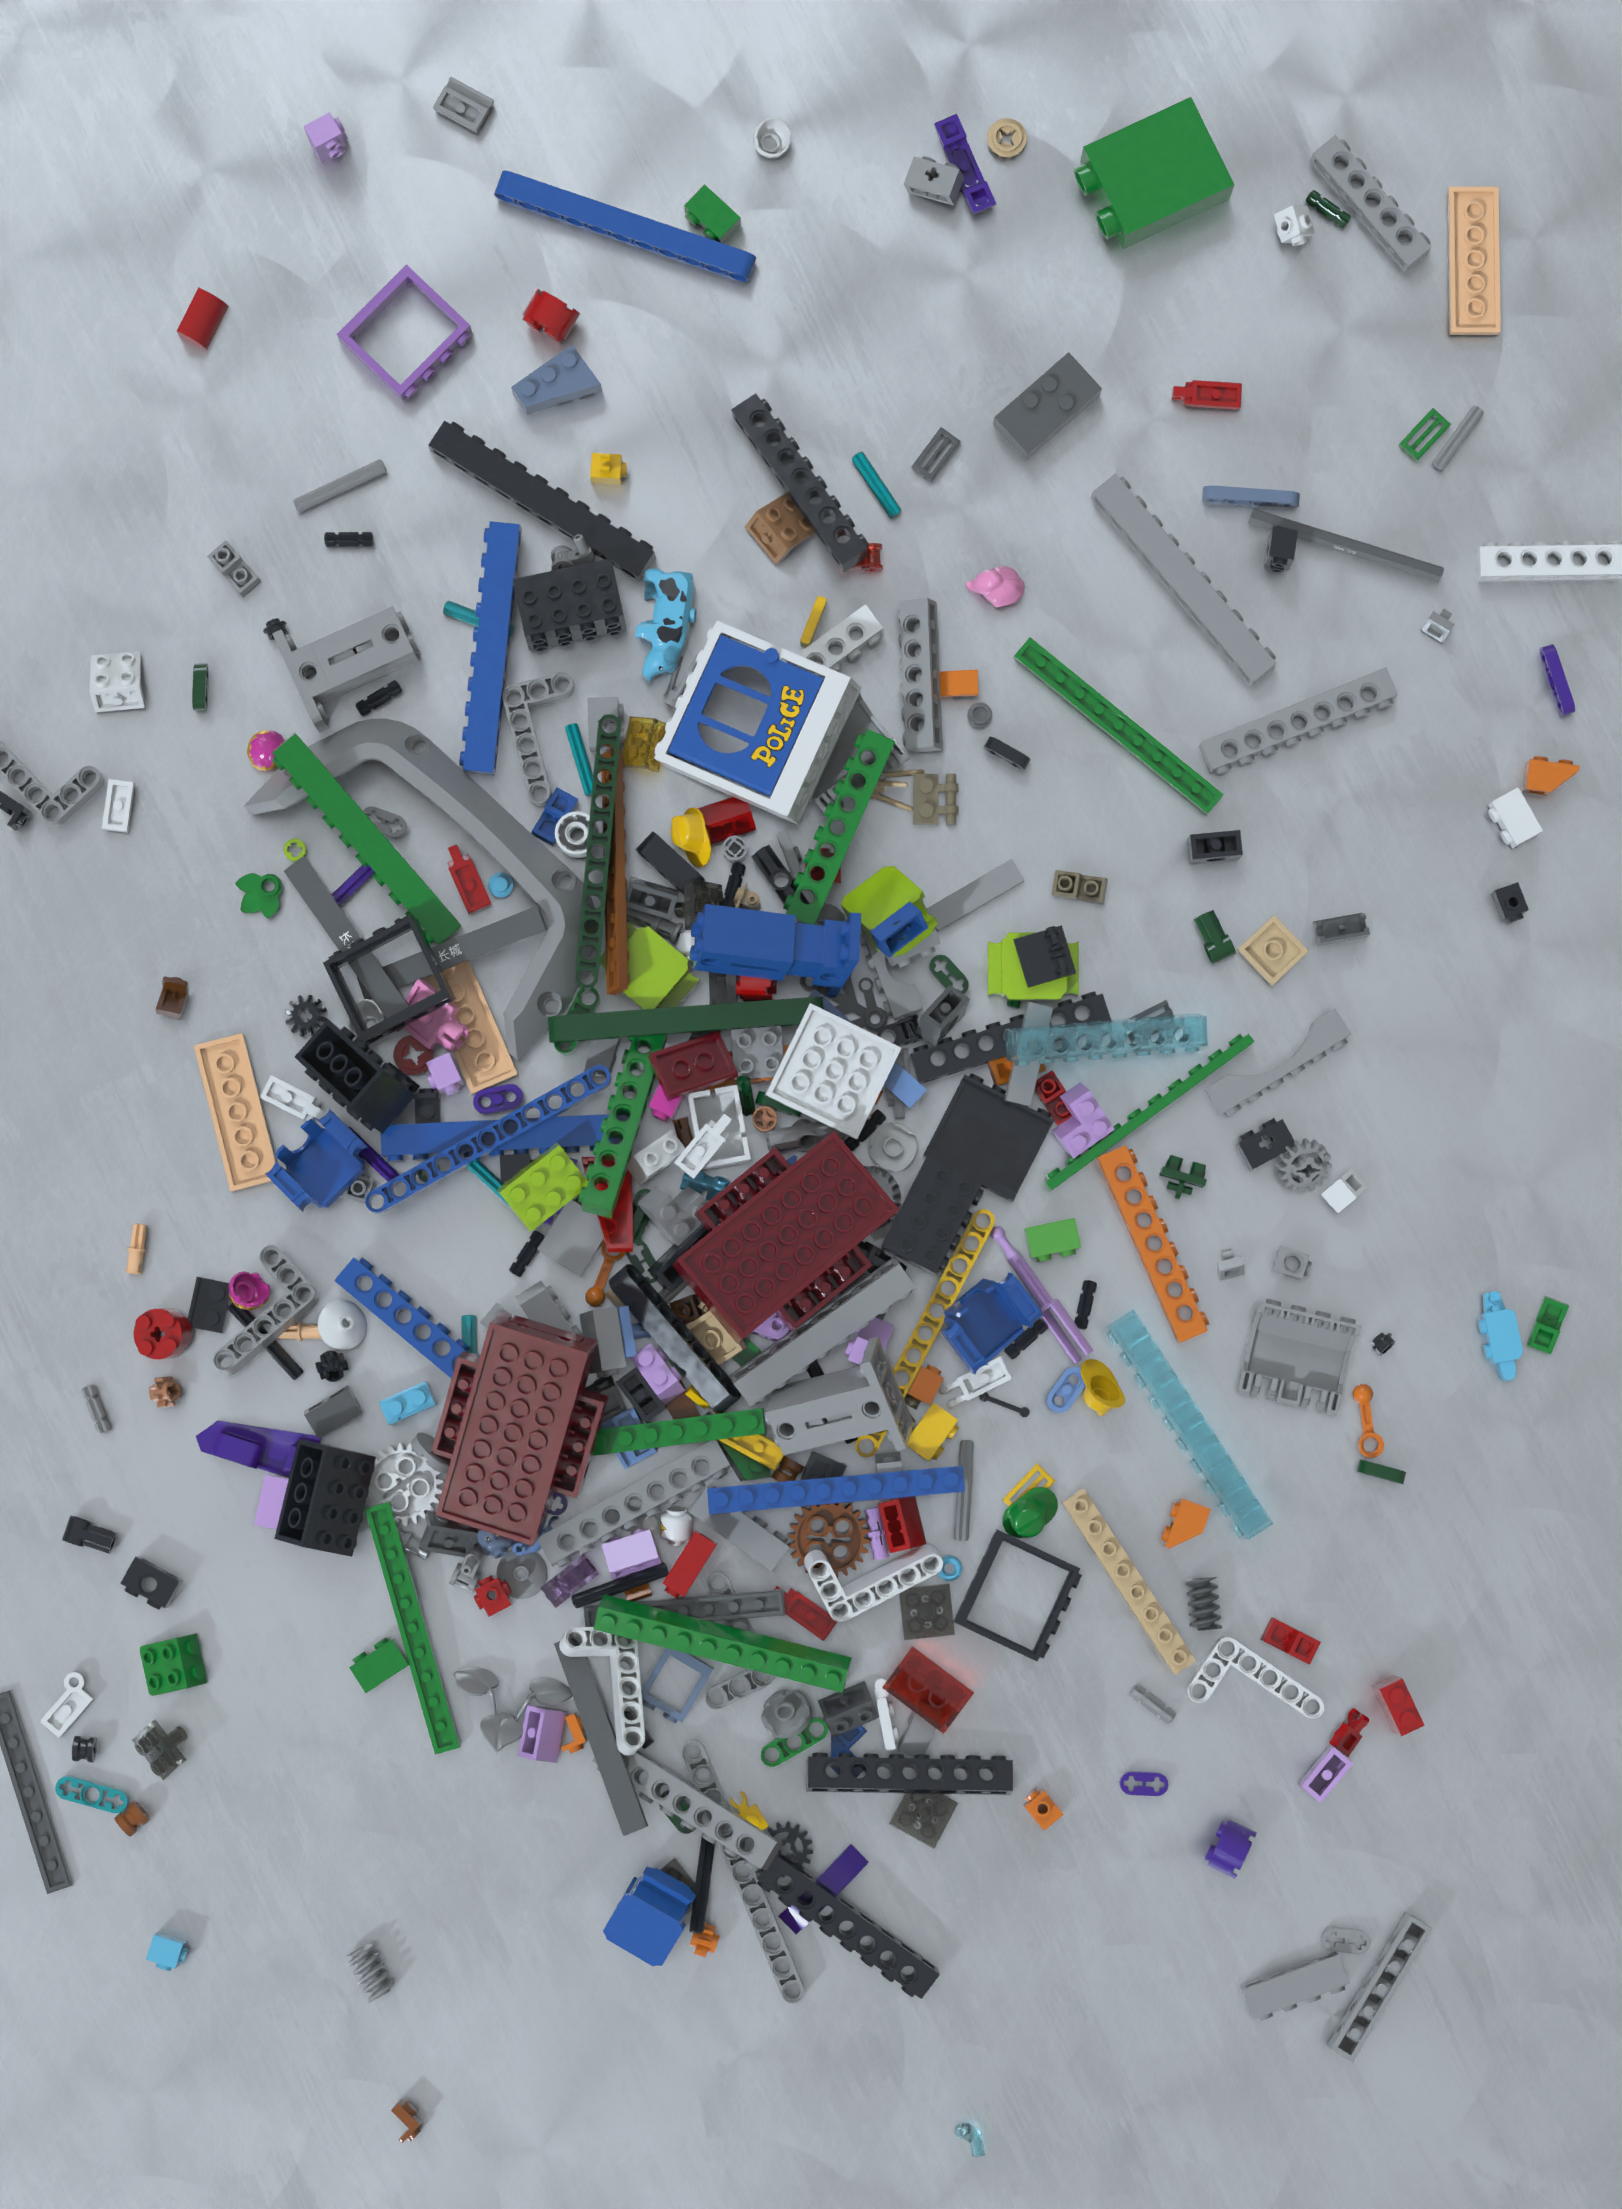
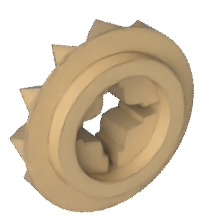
M1003 118L993 123L987 135V143L991 151L998 154L999 157L1011 158L1014 155L1020 154L1027 141V134L1022 124L1011 118ZM1001 132L1006 136L1013 134L1011 138L1012 144L1008 142L1000 144L1003 139Z

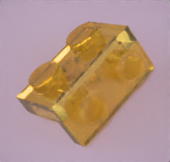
M630 716L622 754L624 767L659 772L661 763L654 759L656 755L654 751L657 743L663 740L666 733V723L655 718Z

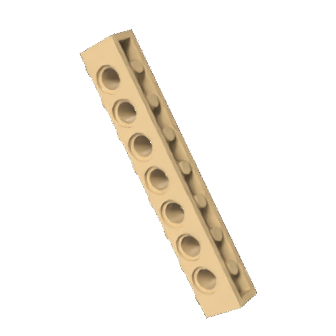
M1082 1488L1061 1502L1172 1674L1176 1675L1196 1662L1085 1489Z

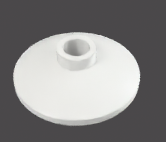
M335 1300L327 1304L321 1310L318 1317L319 1334L322 1340L334 1349H352L365 1336L367 1329L365 1315L356 1304L350 1301ZM343 1319L348 1321V1328L343 1327Z

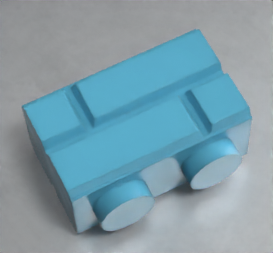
M426 1381L379 1401L388 1425H393L423 1412L425 1409L438 1405L430 1385Z

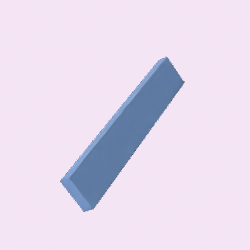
M815 989L809 997L823 996ZM823 997L825 1011L852 1023ZM895 1061L884 1086L911 1109L927 1092V1089Z

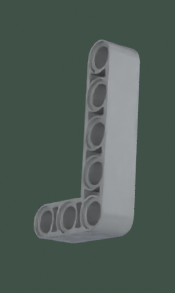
M558 672L510 685L504 689L502 694L528 795L531 802L539 807H544L552 796L529 708L570 697L574 692V682L572 677L565 672ZM560 680L569 682V687L564 691L556 688V684ZM537 686L545 689V693L541 697L532 695V690ZM512 693L521 695L520 701L516 704L508 702V697ZM518 717H525L527 719V724L522 728L514 725ZM529 740L534 743L533 749L527 752L521 750V744ZM530 765H539L540 772L537 775H529L527 769ZM538 788H543L547 791L545 798L538 800L533 797L534 791Z
M0 740V755L8 754L7 763L0 765V774L52 826L64 824L104 784V778L96 768L85 766L52 795ZM19 772H25L24 781L15 783V775ZM91 773L96 774V781L93 784L87 785L85 783L86 776ZM35 790H42L41 799L32 801V793ZM73 790L77 791V799L73 802H68L67 794ZM52 808H59L60 813L58 817L49 819V811Z
M268 1245L264 1247L260 1252V1261L286 1293L215 1353L213 1358L214 1365L223 1375L231 1376L236 1374L317 1304L318 1295L312 1285L277 1246ZM270 1255H279V1258L276 1263H267V1259ZM289 1272L295 1273V1277L291 1282H283L285 1274ZM303 1291H310L311 1296L308 1300H299V1296ZM283 1308H291L289 1316L280 1317V1311ZM263 1325H272L271 1331L269 1333H260V1329ZM244 1341H252V1346L249 1350H241V1344ZM232 1357L233 1361L230 1366L221 1367V1362L224 1358Z
M715 1571L708 1576L706 1586L710 1595L736 1593L724 1572ZM717 1575L723 1577L725 1580L724 1588L721 1590L713 1589L710 1583L712 1577ZM749 1619L723 1621L726 1626L733 1627L736 1622H743L747 1625V1631L755 1633ZM746 1669L709 1688L705 1694V1702L711 1709H722L767 1687L773 1681L774 1675H770L766 1682H760L755 1677L756 1671ZM742 1679L746 1682L747 1689L745 1692L736 1693L733 1690L732 1684L735 1680ZM711 1692H722L724 1701L718 1705L713 1704L709 1699Z

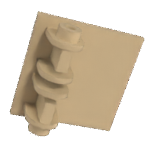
M745 883L743 889L738 888L733 901L735 902L734 905H736L735 908L759 911L761 908L759 895L749 891L747 883Z

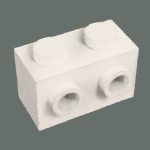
M1519 787L1493 800L1488 805L1490 808L1488 810L1490 818L1494 823L1498 822L1502 829L1500 834L1506 845L1510 844L1512 849L1543 831Z

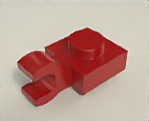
M1355 1708L1351 1709L1348 1714V1724L1343 1722L1329 1742V1744L1347 1757L1350 1756L1363 1737L1359 1733L1370 1720L1364 1714L1360 1716L1361 1713Z

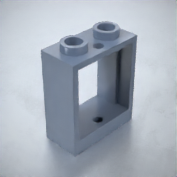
M666 1648L641 1691L642 1704L653 1711L655 1707L664 1711L663 1717L675 1724L677 1720L683 1722L714 1667L692 1654ZM669 1656L674 1657L702 1674L681 1713L648 1694Z

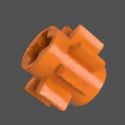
M705 1923L702 1934L693 1933L690 1946L696 1947L694 1954L706 1957L707 1951L714 1954L720 1937L719 1934L714 1933L715 1926Z

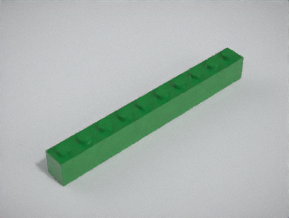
M293 733L272 751V754L275 756L272 761L281 771L286 769L291 774L289 781L297 790L304 789L308 794L305 799L315 810L319 807L325 815L322 819L331 829L336 826L342 833L339 838L346 847L353 846L358 852L355 857L364 867L369 865L375 871L372 877L381 887L384 884L387 885L391 890L388 894L397 905L402 903L407 908L406 916L418 919L420 925L425 929L423 931L430 944L434 941L438 945L441 944L461 927L458 920L296 733Z
M605 1594L598 1606L594 1630L843 1693L852 1657Z

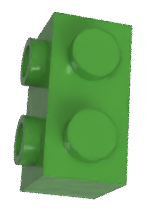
M1075 1218L1024 1229L1030 1259L1036 1258L1037 1262L1051 1260V1255L1061 1253L1062 1257L1075 1255L1076 1249L1081 1248Z

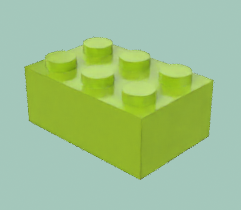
M555 1143L499 1187L497 1191L527 1229L532 1232L580 1194L582 1187H587L588 1181L562 1147Z

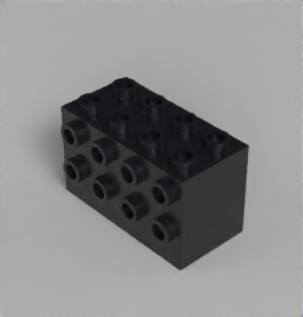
M611 558L513 579L529 651L541 652L553 645L569 646L573 644V641L581 639L583 641H592L597 639L598 636L605 634L616 636L621 634L622 631L627 630Z
M327 1019L296 1054L295 1058L306 1068L304 1072L315 1082L319 1080L318 1085L329 1095L333 1093L332 1098L343 1108L347 1106L346 1111L358 1121L362 1118L360 1122L367 1129L372 1131L375 1128L383 1134L416 1096L408 1089L411 1084L401 1075L396 1078L398 1075L397 1071L386 1062L382 1065L383 1059L372 1049L368 1052L369 1046L365 1045L359 1037L354 1040L353 1038L356 1035L344 1026L340 1029Z
M927 1155L881 1245V1249L935 1277L938 1272L943 1274L950 1259L946 1257L949 1249L954 1251L961 1238L958 1232L961 1227L966 1229L972 1217V1213L969 1210L972 1204L978 1205L984 1190L980 1189L982 1182Z
M298 1439L274 1539L304 1548L352 1557L357 1544L360 1523L363 1519L366 1498L369 1494L371 1476L375 1469L376 1456Z

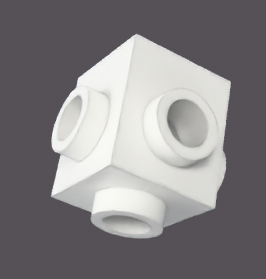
M1292 205L1274 214L1277 233L1281 243H1292V246H1299L1306 243L1307 238L1315 235L1313 219L1310 216L1308 206Z

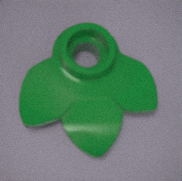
M250 873L236 881L235 885L245 892L240 908L243 913H255L261 910L262 914L268 919L277 912L279 908L278 896L283 889L282 881L274 874H266L261 877L255 873ZM268 883H274L275 887L272 891L266 890Z

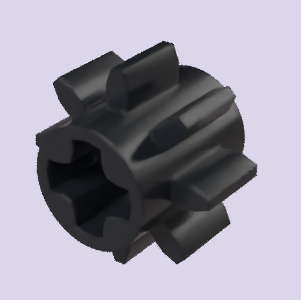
M332 1350L320 1355L321 1362L315 1363L321 1380L326 1379L329 1382L340 1380L344 1377L343 1371L349 1369L343 1353L338 1354Z

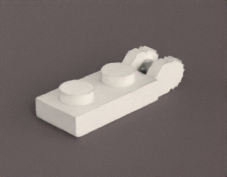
M1002 1356L988 1362V1365L979 1368L976 1374L968 1372L956 1378V1381L940 1388L939 1391L941 1394H946L952 1391L953 1388L960 1386L964 1395L949 1400L946 1403L949 1409L965 1400L969 1401L1013 1378Z
M879 1678L874 1683V1691L885 1749L892 1750L896 1749L895 1743L900 1742L897 1727L892 1728L890 1720L891 1717H895L893 1703L887 1702V1696L890 1693L889 1683L886 1679Z

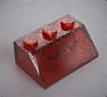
M913 1645L905 1653L882 1687L943 1734L974 1694L973 1690Z

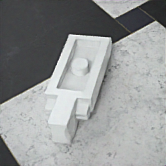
M272 1075L260 1095L261 1099L304 1121L314 1117L320 1119L328 1113L319 1108L322 1102L316 1100L317 1098Z
M724 1113L717 1123L713 1120L708 1124L706 1123L674 1163L695 1179L726 1141L729 1133L725 1130L733 1120Z

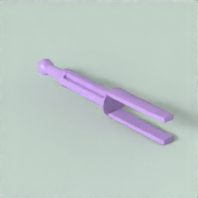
M1000 1226L993 1227L990 1234L991 1237L998 1241L1003 1248L1007 1261L1040 1306L1045 1323L1074 1364L1082 1359L1049 1308L1053 1309L1085 1355L1091 1353L1093 1349L1060 1301L1051 1298L1020 1251L1010 1244L1005 1236L1004 1229Z

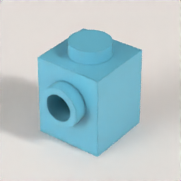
M157 1932L153 1935L146 1960L157 1963L156 1967L163 1970L171 1971V1968L176 1969L180 1963L184 1964L189 1950L185 1948L187 1941Z

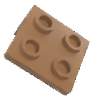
M787 493L756 511L745 525L748 532L775 564L783 561L793 547L815 534Z

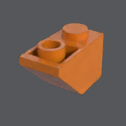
M1534 756L1525 765L1522 793L1547 796L1579 771L1580 766L1573 765V761L1558 760L1557 763L1549 762L1547 757Z
M1180 1498L1179 1503L1174 1502L1169 1515L1173 1517L1170 1527L1165 1526L1161 1540L1165 1541L1163 1546L1172 1548L1202 1534L1211 1509Z

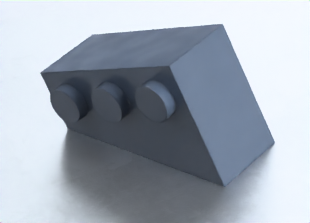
M570 345L511 387L514 397L527 415L557 406L559 403L569 400L574 401L582 396L602 392L601 383L573 345Z

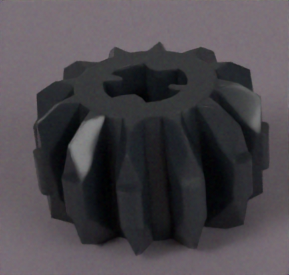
M300 995L298 996V1005L293 1001L289 1002L294 1010H285L286 1015L292 1016V1018L287 1019L285 1022L287 1025L294 1024L291 1032L296 1033L300 1029V1036L304 1038L308 1030L312 1037L315 1034L314 1028L319 1029L321 1027L319 1022L327 1020L326 1017L320 1016L327 1012V1008H319L322 1004L320 999L313 1003L312 995L307 996L306 1002ZM306 1010L312 1015L311 1020L307 1018L308 1022H304V1019L301 1018V1014H306Z

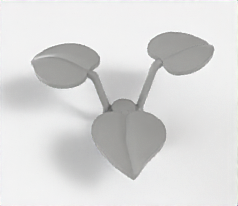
M468 1667L454 1673L456 1684L464 1693L471 1696H483L486 1693L490 1695L492 1715H488L481 1720L480 1728L486 1741L496 1753L522 1737L523 1728L518 1723V1720L531 1699L535 1698L540 1705L553 1706L563 1703L572 1697L570 1688L559 1680L551 1677L536 1678L529 1686L532 1693L527 1696L515 1718H513L507 1712L497 1714L495 1694L492 1690L499 1684L495 1674L479 1667Z

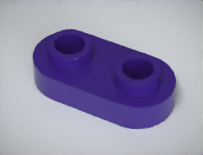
M506 1084L478 1091L473 1098V1105L480 1114L490 1115L517 1109L523 1103L524 1095L517 1085ZM509 1093L516 1095V1099L513 1102H509L506 1099ZM489 1098L491 1100L490 1106L484 1107L482 1100Z

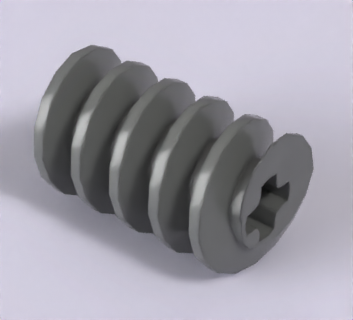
M1217 1577L1197 1578L1185 1583L1186 1586L1193 1587V1590L1187 1592L1186 1595L1193 1597L1194 1600L1187 1603V1605L1195 1608L1188 1615L1196 1618V1621L1189 1625L1190 1627L1197 1628L1198 1631L1222 1628V1625L1214 1623L1221 1619V1615L1213 1613L1220 1609V1605L1212 1603L1219 1598V1595L1211 1593V1591L1218 1588V1585L1210 1583V1581Z

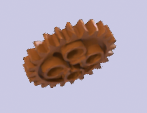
M844 1503L811 1506L810 1509L801 1507L804 1514L802 1516L794 1514L798 1523L789 1524L795 1532L787 1533V1536L794 1539L788 1546L789 1548H796L791 1556L792 1558L800 1557L797 1561L798 1567L804 1564V1558L808 1554L809 1547L813 1544L822 1546V1552L826 1555L837 1579L839 1571H842L847 1576L848 1567L856 1570L855 1561L863 1563L864 1560L860 1553H868V1549L863 1544L870 1543V1539L863 1537V1535L869 1533L870 1530L861 1527L867 1521L865 1518L857 1519L861 1514L859 1509L851 1512L853 1509L852 1503H849L846 1507H844ZM814 1519H821L824 1521V1525L820 1530H813L810 1528L811 1522ZM841 1520L849 1522V1528L845 1532L836 1530V1524ZM831 1532L834 1538L851 1537V1541L831 1539L830 1543L827 1544L824 1538L807 1539L806 1536L827 1537V1534ZM841 1545L847 1548L846 1555L836 1557L834 1549ZM816 1563L813 1568H819L823 1563Z

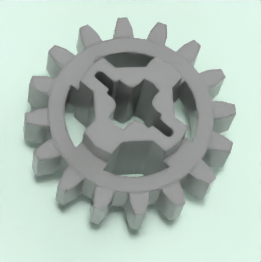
M1304 1138L1302 1144L1295 1140L1293 1148L1286 1146L1287 1153L1279 1155L1283 1161L1276 1164L1280 1169L1277 1174L1282 1179L1283 1184L1286 1187H1290L1294 1192L1299 1188L1302 1193H1305L1306 1187L1313 1191L1315 1190L1314 1184L1322 1185L1321 1178L1329 1177L1326 1169L1332 1168L1329 1162L1331 1156L1327 1149L1315 1139L1310 1143L1307 1138ZM1312 1153L1317 1154L1318 1158H1315Z

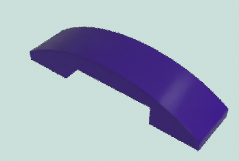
M955 114L934 123L948 163L958 166L964 177L960 190L973 215L995 206L996 201L974 158L958 115Z
M850 1844L817 1880L838 1895L869 1861ZM804 1891L798 1898L802 1901L809 1900L812 1893ZM791 1905V1907H786L778 1917L797 1934L809 1922L799 1915L800 1910ZM826 1906L821 1907L820 1910H819V1913H820Z

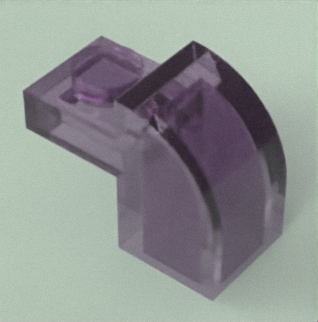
M584 1554L540 1588L546 1598L556 1608L597 1577L599 1572Z

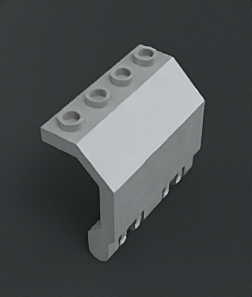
M860 693L812 796V800L823 812H825L829 802H831L829 799L833 802L836 800L837 794L833 792L839 779L844 780L848 771L844 770L849 756L854 757L858 748L854 747L859 733L865 734V731L869 729L895 741L886 761L893 771L899 768L895 760L900 765L910 760L901 745L890 736L872 714ZM866 751L862 753L861 760L864 764L871 765L874 763L875 757L871 752ZM883 770L879 777L880 780L885 778ZM853 775L851 778V783L855 788H862L865 781L861 775ZM841 800V807L844 808V802Z
M1266 1299V1303L1260 1302L1251 1326L1237 1392L1248 1395L1253 1375H1255L1251 1396L1257 1397L1260 1392L1262 1377L1271 1379L1267 1391V1400L1273 1401L1278 1381H1280L1276 1402L1298 1407L1304 1387L1301 1408L1306 1409L1310 1402L1311 1390L1314 1389L1320 1391L1319 1400L1316 1405L1317 1411L1323 1412L1327 1394L1329 1393L1325 1413L1337 1416L1350 1352L1356 1336L1360 1335L1361 1326L1356 1325V1320L1341 1316L1339 1321L1331 1319L1330 1313L1316 1311L1314 1315L1306 1313L1305 1307L1291 1305L1289 1309L1281 1307L1280 1301Z

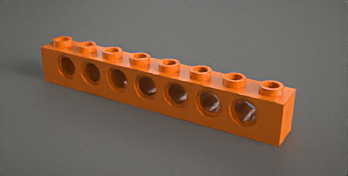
M1124 1145L1097 1158L1098 1164L1177 1343L1179 1344L1207 1332L1206 1326L1209 1325V1321L1204 1311L1199 1312L1196 1305L1199 1302L1198 1296L1194 1288L1189 1289L1186 1279L1189 1276L1184 1265L1179 1266L1175 1256L1179 1254L1174 1242H1168L1165 1235L1168 1232V1228L1164 1219H1158L1155 1212L1158 1209L1157 1203L1153 1195L1148 1196L1145 1186H1148L1143 1172L1138 1173L1135 1167V1163L1138 1161L1133 1149L1128 1150L1127 1146ZM1125 1167L1130 1171L1129 1180L1122 1181L1118 1178V1168ZM1135 1190L1140 1194L1141 1199L1139 1203L1132 1204L1128 1201L1127 1194L1129 1191ZM1145 1213L1150 1217L1151 1223L1148 1227H1142L1138 1224L1137 1217L1139 1214ZM1150 1237L1159 1238L1161 1242L1159 1250H1151L1148 1247L1147 1242ZM1160 1260L1169 1261L1171 1264L1169 1273L1163 1274L1158 1270ZM1171 1283L1180 1285L1181 1294L1178 1297H1173L1169 1294L1168 1286ZM1181 1306L1190 1308L1191 1317L1189 1320H1182L1179 1317L1178 1310Z

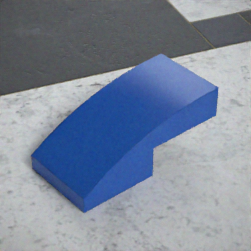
M556 787L531 834L553 846L556 842L555 828L558 821L565 814L573 812L579 799Z

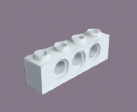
M865 604L797 655L809 660L818 659L822 662L823 666L838 672L842 668L841 663L845 660H854L862 653L860 649L867 644L873 646L881 640L883 627ZM853 630H859L863 637L860 640L854 641L849 637V633ZM832 645H839L843 651L839 655H832L829 652V648Z

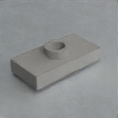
M784 830L778 833L777 838L792 878L795 881L798 872L802 873L799 865L802 857L798 847L793 848L788 833Z

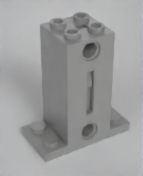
M392 606L297 649L290 634L285 636L282 629L272 633L310 718L319 733L328 729L326 721L330 720L322 704L418 661L415 654L419 653V649L412 635H406L405 633L409 628L401 611L396 613ZM399 636L396 641L390 642L392 637ZM316 673L314 678L307 679L310 674Z
M879 1337L869 1339L860 1366L789 1383L780 1389H774L764 1413L766 1423L771 1425L773 1429L775 1444L781 1448L783 1455L887 1430L888 1440L894 1443L896 1451L904 1450L907 1448L914 1425Z

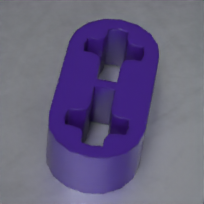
M1128 1771L1122 1774L1119 1780L1120 1788L1128 1795L1161 1796L1168 1790L1167 1778L1158 1772ZM1129 1776H1133L1135 1781H1142V1786L1135 1785L1133 1790H1129L1128 1786L1124 1785V1781L1129 1780ZM1155 1777H1159V1781L1163 1782L1164 1785L1159 1787L1158 1791H1154V1787L1146 1786V1782H1153Z

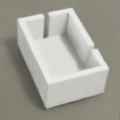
M737 1085L716 1088V1096L711 1097L710 1090L687 1094L695 1136L711 1120L717 1123L724 1113L733 1120L725 1130L729 1133L726 1141L702 1170L751 1161L747 1137L742 1138L741 1136L746 1134Z

